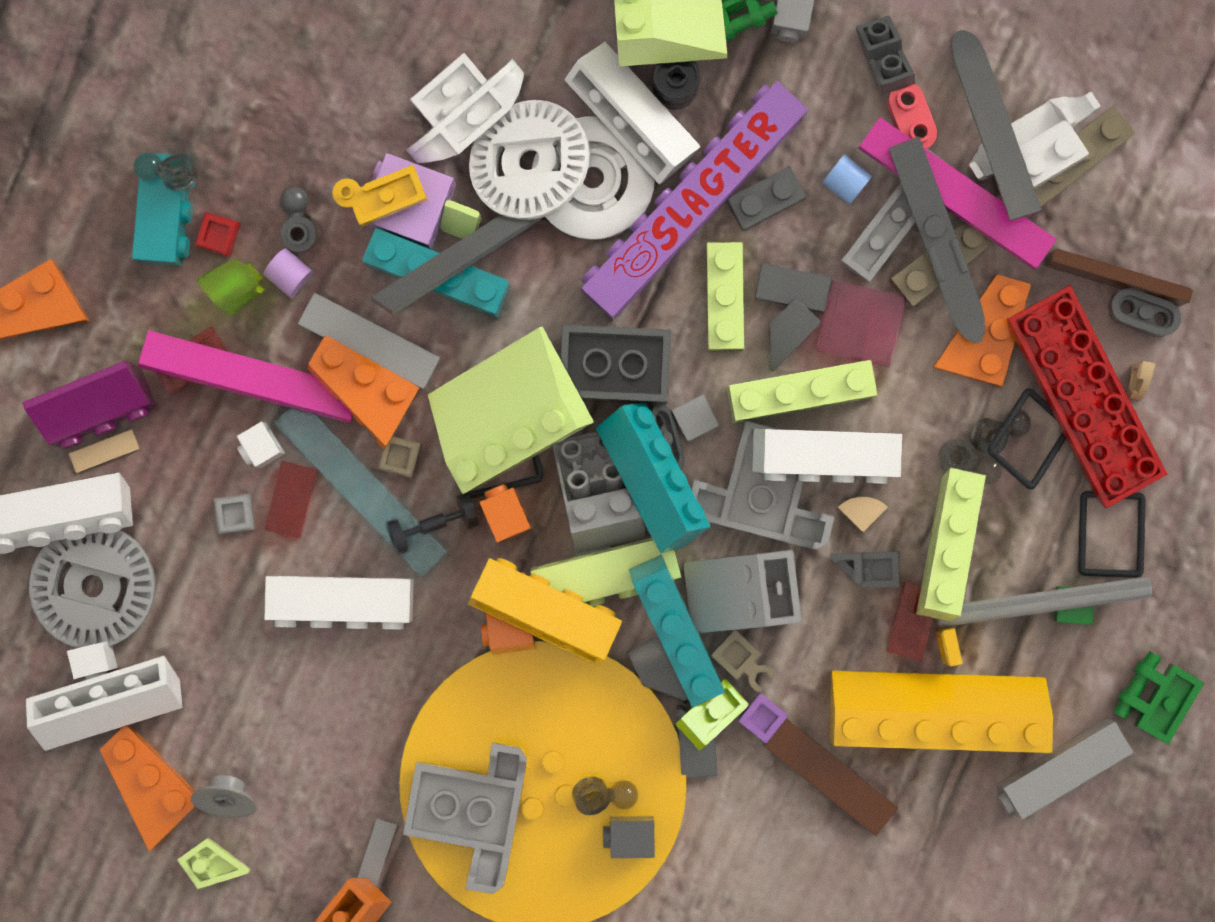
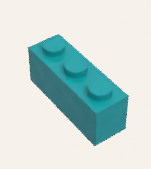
M141 152L132 259L140 264L183 267V258H188L190 240L189 237H185L186 223H191L193 216V204L188 200L189 188H194L196 169L194 166H191L192 162L183 155Z

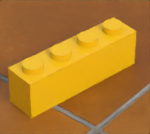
M489 558L468 605L597 666H600L605 661L622 623V620L615 618L616 613L601 605H596L594 608L582 602L583 598L573 591L564 589L560 592L550 587V582L539 575H524L516 571V565L505 559L497 558L495 561Z

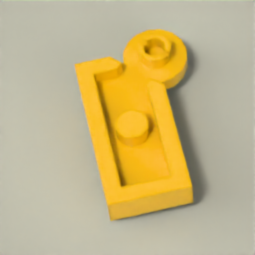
M414 165L368 182L362 187L352 179H341L335 184L332 192L333 198L339 206L343 208L353 207L360 227L428 201Z

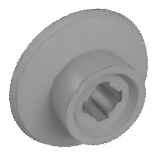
M214 776L209 780L208 787L196 790L191 796V802L196 808L214 816L238 818L248 816L256 810L253 798L244 793V782L231 776Z

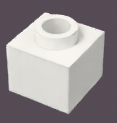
M261 421L237 436L241 443L237 449L247 465L253 463L255 467L263 468L285 455L271 428L265 422Z
M107 641L67 651L73 679L85 676L86 680L107 674L108 670L118 668L113 646H109Z

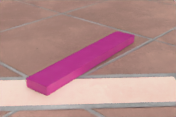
M879 117L858 149L899 177L889 148L911 140V138ZM924 148L946 210L1033 270L1037 269L1057 239L1026 217L1010 222L1004 203Z
M148 330L138 362L139 368L346 423L351 421L352 413L339 399L336 400L313 374Z

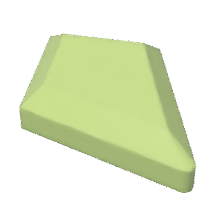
M209 838L177 859L197 889L250 872L248 866Z

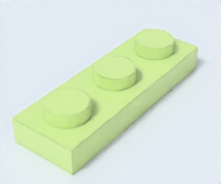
M743 242L707 243L708 350H743Z

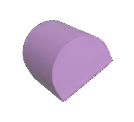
M285 248L270 261L263 276L293 299L315 272Z

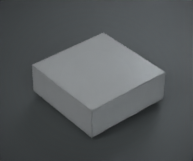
M704 394L671 410L687 442L719 427Z
M251 494L214 499L218 534L256 529Z

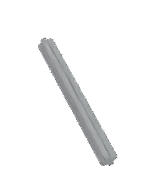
M1148 577L967 602L963 603L960 617L952 622L937 619V623L940 627L1144 599L1151 597L1152 585Z

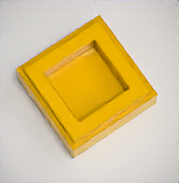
M955 628L937 629L936 637L942 663L950 667L963 664Z

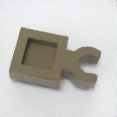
M732 630L710 654L736 680L743 673L748 675L749 685L757 692L763 690L755 680L758 673L765 672L772 679L776 676L770 667L764 664L758 665L755 662L761 653L737 630Z

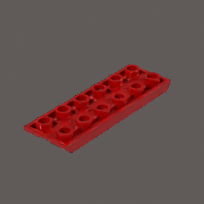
M1071 285L1007 318L1008 327L1093 492L1104 508L1114 505L1168 475Z

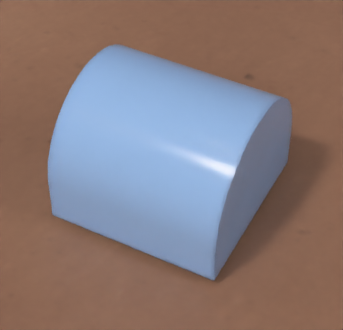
M844 154L822 184L850 205L872 178V175Z

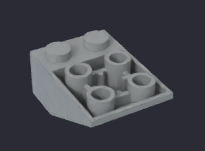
M597 431L566 438L552 446L576 553L646 537L643 519Z
M793 550L683 563L689 614L698 633L802 622Z

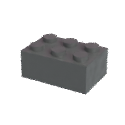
M562 325L561 362L582 401L666 405L668 402L671 330Z

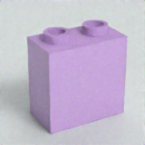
M386 153L383 162L378 161L373 172L372 181L414 165L428 201L366 226L372 229L378 228L432 250L440 230L446 200H451L456 188V182L453 177Z

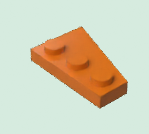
M49 259L0 288V340L90 321L53 259Z
M998 274L995 275L979 298L985 317V332L982 341L974 344L965 339L957 330L932 368L1002 387L1015 344V339L1008 327L1007 318L1024 310L1031 284Z
M327 335L323 338L307 366V369L336 400L339 399L353 414V418L376 438V442L383 450H385L420 388Z
M126 725L100 749V752L150 852L195 808L191 802V796L195 790L131 725Z

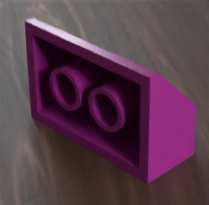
M126 361L119 362L22 402L25 411L47 444L57 447L61 446L62 450L81 444L83 442L81 437L94 432L95 436L109 433L116 429L115 423L124 419H128V422L143 419L149 415V409L157 406L142 368Z

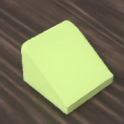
M446 200L440 227L443 232L463 239L479 228L482 218L479 211L454 201Z

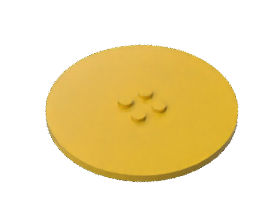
M535 641L536 649L495 655L489 651L469 661L445 679L420 710L407 738L401 761L399 780L400 803L405 823L417 761L488 774L492 742L520 747L527 757L504 886L493 894L466 889L474 852L472 847L409 836V839L425 869L437 884L463 906L495 922H590L613 912L638 894L659 871L675 843L682 823L687 789L686 775H681L680 745L677 732L668 713L656 695L649 688L642 685L640 678L634 672L609 656H606L605 661L600 666H597L546 641ZM610 816H653L655 858H611L610 848H603V826H610Z

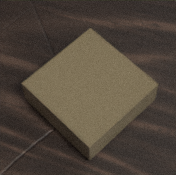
M392 436L385 450L382 449L377 469L413 478L421 443Z

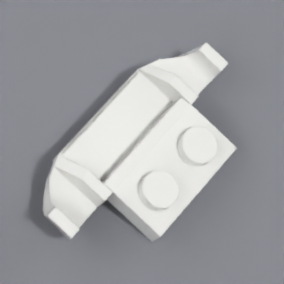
M462 53L409 99L432 128L417 142L408 147L406 151L416 163L444 160L460 154L512 109L524 77L522 69L512 58L496 74L486 80L467 55Z
M1092 92L1081 97L1049 99L1040 107L1011 123L1034 189L1089 156V152L1073 128L1084 122L1100 108V104ZM981 144L969 164L978 181L994 176L984 146Z

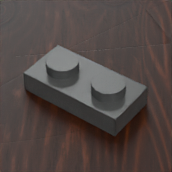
M789 166L727 198L726 201L742 232L805 200L806 195Z

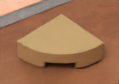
M1141 361L1132 365L1127 389L1129 399L1136 401L1143 399L1149 388L1155 363Z
M856 497L842 502L836 508L860 532H864L888 507L874 498Z

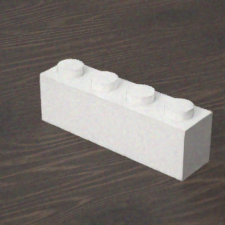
M603 42L578 59L564 79L659 185L685 166L701 147L628 66L619 67L618 54L606 42Z
M754 429L752 472L764 473V480L786 481V474H799L798 481L820 482V475H833L832 482L854 483V476H866V483L888 484V477H901L902 434Z
M120 473L0 495V554L10 553L15 548L42 547L52 541L62 539L79 540L88 534L98 532L115 533L120 531L121 528L133 526L130 487Z
M266 576L264 620H275L274 627H296V621H310L311 628H332V621H345L346 628L367 629L368 622H382V629H404V623L413 621L414 579Z
M161 656L26 699L27 728L46 751L183 708L180 679L166 657Z

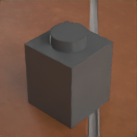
M610 816V826H603V848H610L611 858H655L654 817Z

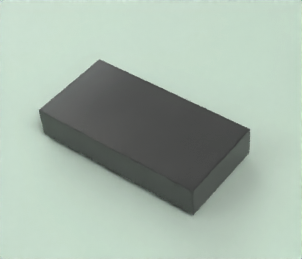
M762 263L755 299L788 306L797 297L810 311L824 313L832 277Z

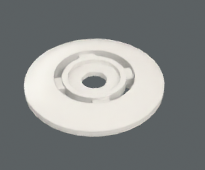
M527 100L515 103L511 110L474 141L469 160L472 185L480 199L499 215L518 220L542 218L566 205L582 186L589 167V143L581 124L565 108L542 100ZM558 142L561 144V168L559 171H557L559 156L555 148ZM504 148L505 150L502 155V169L505 176L500 177L498 172V162L500 154ZM527 151H535L539 154L537 166L530 170L522 169L520 166L521 156Z
M598 116L576 118L581 124L589 143L590 158L588 168L594 167L601 170L604 180L597 188H589L583 183L575 196L566 205L544 217L554 227L569 236L586 240L610 238L629 229L646 211L653 194L655 179ZM558 142V143L555 145V148H556V150H557V152H558V156H559V163H558L557 171H559V168H560V165H561V144H560V142ZM537 152L535 154V158L532 164V169L536 167L539 162V154ZM625 168L628 171V184L623 196L617 201L614 196L620 188L621 169Z

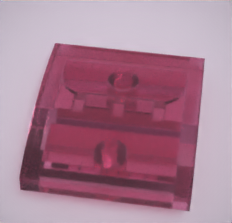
M832 280L816 350L853 358L859 362L871 360L874 365L890 368L906 298Z

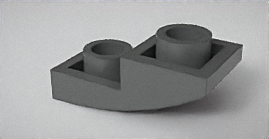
M889 15L856 26L861 47L881 95L915 84V74L902 50V39Z

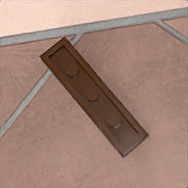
M1058 248L1047 254L1044 264L1045 267L1122 290L1133 288L1170 301L1179 307L1190 303L1193 293L1192 288Z
M787 718L770 740L763 744L764 747L875 836L878 835L898 809L896 805Z

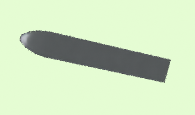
M960 30L955 33L952 39L954 64L1008 218L1011 222L1041 213L1042 209L986 52L980 40L974 34Z
M918 136L890 147L889 151L950 316L956 328L965 339L974 344L982 341L985 332V317L982 305L921 139Z
M499 215L372 296V302L394 315L451 277L461 274L465 268L499 248L542 218L518 220Z

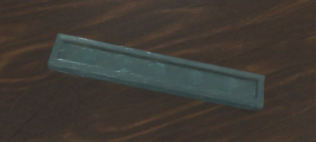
M289 408L274 422L275 426L392 547L386 521L397 518L403 531L419 525L418 520L316 414ZM422 532L406 537L409 552L401 554V556L423 577L448 551L430 533L423 535Z

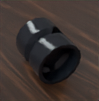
M685 61L656 64L652 83L653 94L666 108L671 110L682 109L689 106L695 99L700 82V70L696 62Z

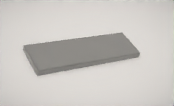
M380 818L376 819L357 878H368L377 887L397 824Z

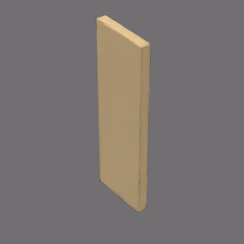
M133 429L71 452L69 456L75 472L79 473L137 451L140 448Z

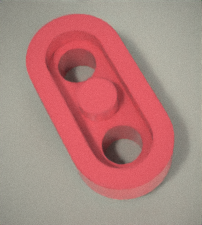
M912 84L891 91L887 99V107L895 128L913 139L916 138L914 128L921 127L925 131V137L920 138L924 148L929 149L937 138V128L922 90L917 85ZM905 94L911 96L913 103L911 105L903 104L901 96Z

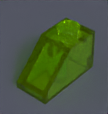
M237 258L207 272L195 280L214 304L232 317L265 290L259 283L263 276L250 261L244 265Z

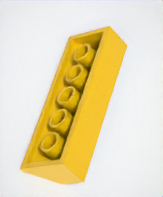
M831 670L829 742L833 746L1052 753L1053 713L1046 677Z

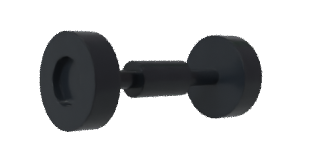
M465 493L456 496L459 511L445 516L443 513L418 521V526L404 531L397 518L386 521L388 534L397 555L409 552L406 537L422 532L424 535L447 526V522L462 517L468 530L478 527L479 519L470 495Z

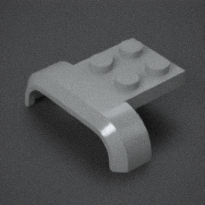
M745 421L727 489L697 480L693 482L691 490L698 503L702 506L708 522L814 550L828 544L835 517L797 508L804 481H798L799 474H786V481L764 480V473L752 472L754 429H779Z
M492 742L488 774L416 762L403 835L474 848L466 883V889L493 894L504 886L526 770V755L520 747Z

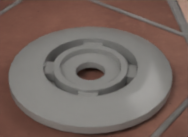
M122 530L115 533L98 532L88 534L79 540L62 539L52 541L41 549L33 564L29 580L30 600L39 622L52 636L63 643L81 648L107 641L108 645L112 646L127 639L136 632L150 613L155 596L154 570L145 550L134 538ZM70 562L72 567L68 570L64 579L63 587L65 593L60 595V577L65 566ZM90 575L98 576L103 582V590L97 597L87 596L82 588L83 581ZM126 577L128 587L123 605L116 611L114 606L121 598L123 591L122 579Z

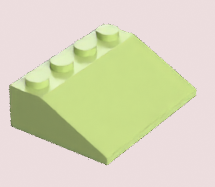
M614 0L619 67L727 58L722 0Z
M543 327L535 329L428 394L445 462L462 494L482 487L594 423Z

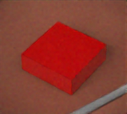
M205 212L194 246L231 257L241 224Z

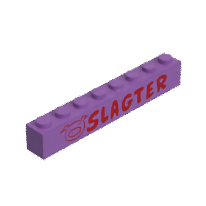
M776 81L770 88L765 84L751 99L754 103L752 108L746 114L740 110L727 125L731 130L722 139L716 136L705 147L703 152L706 156L698 165L691 162L679 175L682 182L673 191L668 187L654 202L658 207L648 217L643 213L630 227L634 233L625 242L621 239L617 240L607 251L606 255L609 259L601 268L594 265L581 279L585 283L581 288L582 293L609 319L613 321L725 203L727 198L741 186L805 118L809 109L780 82Z

